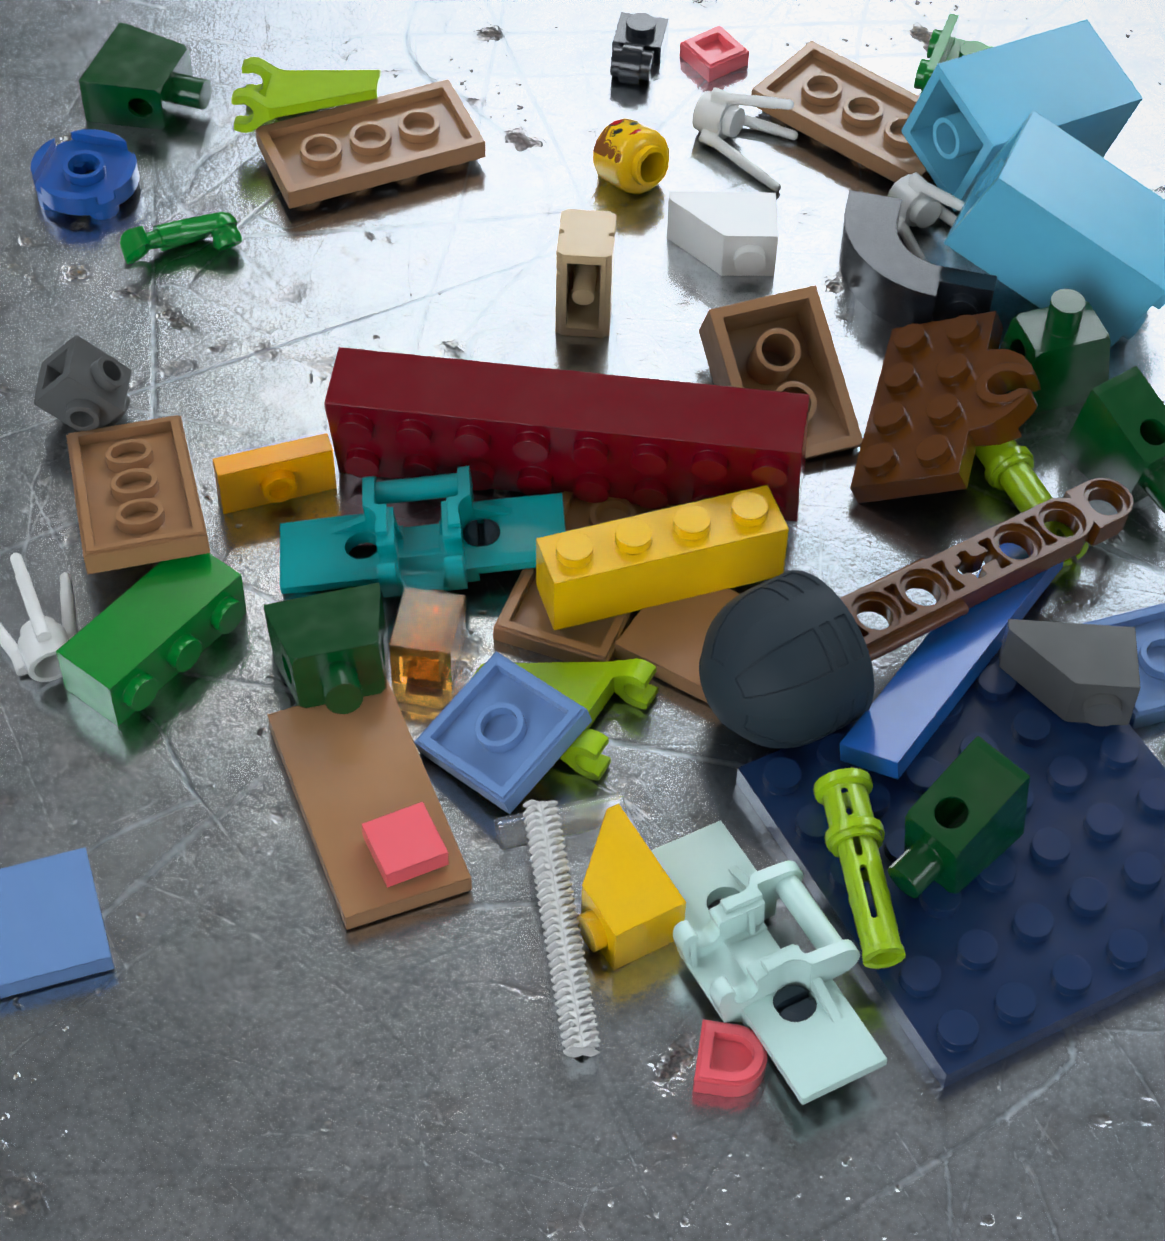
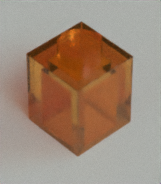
M405 587L389 642L392 682L452 691L467 634L466 598L464 595L451 594L437 589L423 590Z

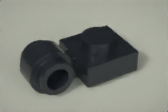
M621 12L612 40L610 76L619 77L620 83L640 85L641 80L650 82L654 63H661L668 37L669 18L656 17L647 13Z

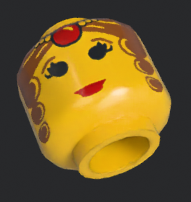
M622 118L610 123L598 136L593 149V165L596 173L607 183L627 193L642 194L649 192L658 185L667 174L670 149L666 139L657 130L636 120Z

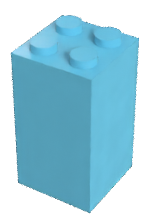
M1088 19L937 64L901 132L937 187L965 202L978 176L1033 110L1104 158L1143 97Z
M1033 110L978 176L944 244L988 274L997 276V280L1039 308L1049 307L1051 296L1057 290L1072 289L1083 295L1085 301L1090 303L1109 333L1111 348L1122 336L1129 340L1136 334L1147 317V311L1152 306L1159 310L1165 305V199Z

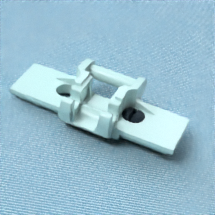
M721 820L651 850L686 901L685 920L679 922L673 930V939L679 955L723 1022H742L745 1027L753 1030L802 1105L887 1064V1057L833 981L834 978L846 973L858 962L860 952L851 940H842L802 883L804 875L796 862L787 860L757 871ZM780 898L816 950L803 953L799 946L794 945V943L780 949L764 923L765 919L776 915L777 899ZM718 899H722L720 900L719 905L714 906L710 910H708V906L712 902Z

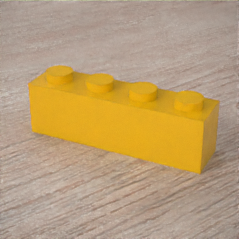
M768 485L536 538V586L555 631L779 576L784 573L789 528Z

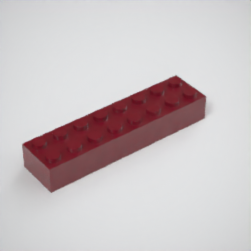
M345 347L338 348L324 406L339 473H348L359 478L376 476L405 479L457 473V467L470 466L473 490L477 491L497 489L522 492L529 496L557 494L567 491L573 492V498H579L590 503H601L606 501L608 497L626 499L631 504H637L647 509L666 508L667 505L678 506L768 485L784 520L798 522L806 460L809 394Z

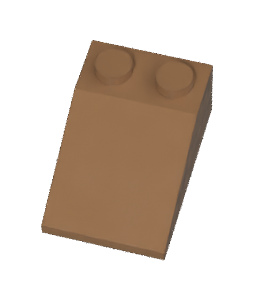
M816 285L708 310L698 332L714 385L809 394L806 460L861 447L862 434Z

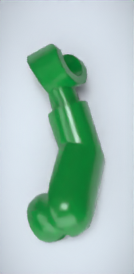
M221 211L153 226V231L146 232L144 226L130 228L123 232L120 238V248L126 263L129 265L144 257L151 249L159 248L161 251H165L212 236L214 247L218 251H223L242 243L243 237L236 226L238 222L234 216L228 212Z

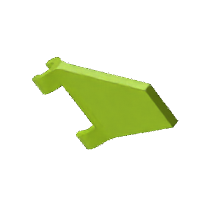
M249 57L243 61L242 73L258 74L263 82L258 85L248 84L246 87L233 91L231 103L233 105H247L253 111V114L249 116H236L234 130L248 133L277 117L377 99L381 83V70H283L262 58Z
M634 658L607 662L515 663L588 710L592 722L564 752L560 759L580 775L595 781L600 780L611 763L610 757L601 754L609 743V739L601 732L589 728L615 692L633 707L647 709L659 692L658 687L649 684L657 672L656 666L643 659ZM481 664V665H480V667L477 669V671L475 672V674L479 671V669H480L484 664Z

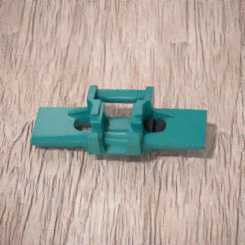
M470 466L457 467V473L376 481L375 476L363 477V514L280 523L281 594L304 593L358 587L379 582L383 597L468 589V582L480 581V574L536 568V538L566 532L562 493L474 502ZM446 498V501H441V519L439 524L411 527L399 526L395 518L394 508L387 507V504ZM363 543L375 544L378 550L376 554L365 559H355L348 555L352 548Z

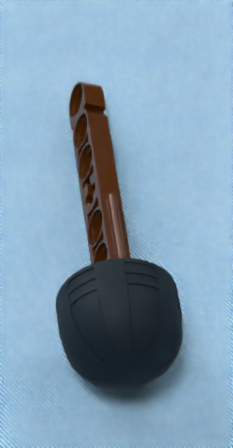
M1109 478L1091 479L1066 491L1063 498H1051L928 559L921 558L840 598L826 583L811 573L791 570L776 576L733 598L712 620L705 636L699 660V676L705 698L721 723L731 731L736 732L755 744L785 749L808 745L859 720L865 711L870 709L874 696V673L871 661L967 614L969 608L1079 554L1086 541L1093 547L1117 535L1123 530L1134 504L1133 497L1125 486ZM1103 500L1108 502L1116 509L1117 514H1101L1091 507L1089 501ZM1050 521L1063 523L1071 529L1074 535L1069 537L1057 536L1051 533L1044 523ZM1005 543L1016 544L1022 547L1029 557L1022 560L1013 559L1005 555L999 545ZM981 569L978 578L972 574ZM913 588L923 589L932 594L937 603L930 606L916 604L908 598L905 592ZM863 612L880 614L886 619L889 626L881 630L868 628L860 622L857 615Z

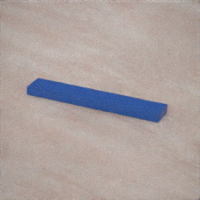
M1005 543L999 546L1005 555L1013 559L1022 560L1029 557L1027 552L1016 544ZM1063 562L969 608L967 614L931 631L873 701L870 709L865 711L839 743L840 760L898 780L1001 648L1008 619L1022 620L1062 569Z

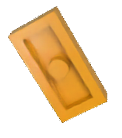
M327 433L212 459L218 499L223 514L271 503H280L289 499L337 488L333 448Z

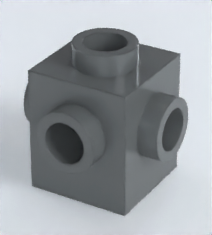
M75 335L42 362L33 404L78 432L103 428L107 424L113 425L124 416L129 407L130 396L127 393L132 370L83 338Z

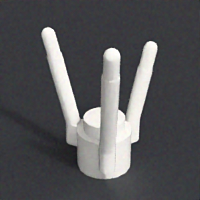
M714 87L712 91H705L698 99L692 115L693 128L701 132L699 142L714 147L774 192H779L781 184L722 139H726L728 136L735 138L742 127L746 126L775 136L796 140L798 138L797 131L746 115L745 110L739 107L741 105L791 110L794 106L793 101L777 97L730 93Z
M917 172L901 177L894 183L887 196L902 199L897 231L906 248L926 262L928 261L909 226L926 228L932 225L939 217L952 227L957 216L942 204L961 211L965 203L954 195L927 182Z
M13 553L10 556V561L30 620L21 627L18 644L0 623V645L11 658L18 676L28 674L33 680L39 682L57 680L62 675L56 651L77 633L72 577L67 572L60 575L61 625L56 623L53 618L43 615L23 557L19 553Z

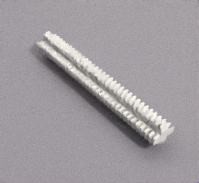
M531 799L523 804V807L526 808L523 816L526 818L524 820V823L527 825L525 830L528 832L526 836L529 839L528 845L531 847L529 849V852L532 854L530 860L534 862L532 868L535 869L533 871V875L536 877L534 882L537 884L535 889L539 892L537 894V898L540 899L538 905L542 907L539 909V912L543 915L540 919L544 922L542 928L546 930L543 932V935L547 938L544 942L548 945L546 951L550 953L547 955V958L551 961L548 963V966L552 968L549 971L553 976L551 982L555 984L552 989L557 992L554 994V998L558 1000L555 1002V1006L559 1008L556 1010V1013L560 1015L558 1022L562 1024L559 1026V1029L563 1032L560 1036L565 1040L562 1042V1046L566 1048L563 1050V1053L571 1058L581 1055L592 1057L600 1053L595 1048L600 1047L598 1043L601 1041L597 1036L599 1031L595 1028L598 1025L594 1020L596 1015L592 1012L595 1010L591 1004L593 999L589 996L592 994V991L588 988L591 985L587 980L589 975L585 972L588 968L584 965L586 963V959L583 957L585 952L581 949L583 947L580 941L582 936L579 934L581 929L578 928L579 921L575 918L578 916V913L574 911L577 907L572 903L575 901V898L572 896L574 890L570 888L573 885L569 881L571 875L567 873L570 868L566 864L569 862L564 858L567 856V853L563 850L566 848V845L562 843L565 839L560 836L563 833V830L559 828L562 826V823L558 821L561 817L556 814L559 811V808L555 807L558 801L542 800L539 802Z

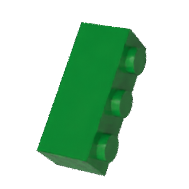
M210 553L161 561L56 651L65 689L116 726H120L135 711L145 709L154 700L157 692L179 672H185L197 662L201 653L222 634L230 633L238 626L243 615L247 613L242 575Z

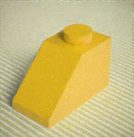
M619 803L606 810L582 884L581 914L576 917V920L579 921L577 926L581 929L580 934L585 944L592 952L600 950L613 971L674 942V927L679 922L685 920L686 901Z

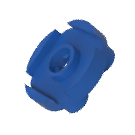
M96 129L77 130L70 132L72 140L62 142L56 146L55 138H53L36 151L32 158L30 169L39 205L44 210L57 211L68 215H90L97 220L110 219L117 215L120 209L119 205L129 199L138 186L139 171L134 152L132 154L128 151L127 142L114 133ZM87 170H94L92 173L84 174Z

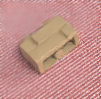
M581 209L561 211L556 250L555 332L560 335L595 338L610 336L617 215L611 213V211Z

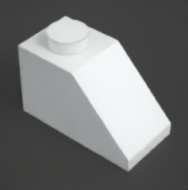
M669 191L667 239L721 276H774L779 239L776 193Z

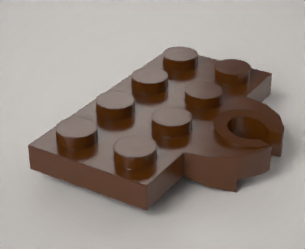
M996 311L975 315H961L952 319L923 324H909L892 329L850 484V489L858 503L967 489L976 447L1001 445L1022 437L1018 428L1034 413L1038 406L1032 392L1041 390L1040 382L1032 365L1022 354L1008 349H999L1003 325Z

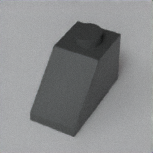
M1008 619L999 654V667L1064 721L1083 722L1094 726L1129 724L1141 688L1135 627Z

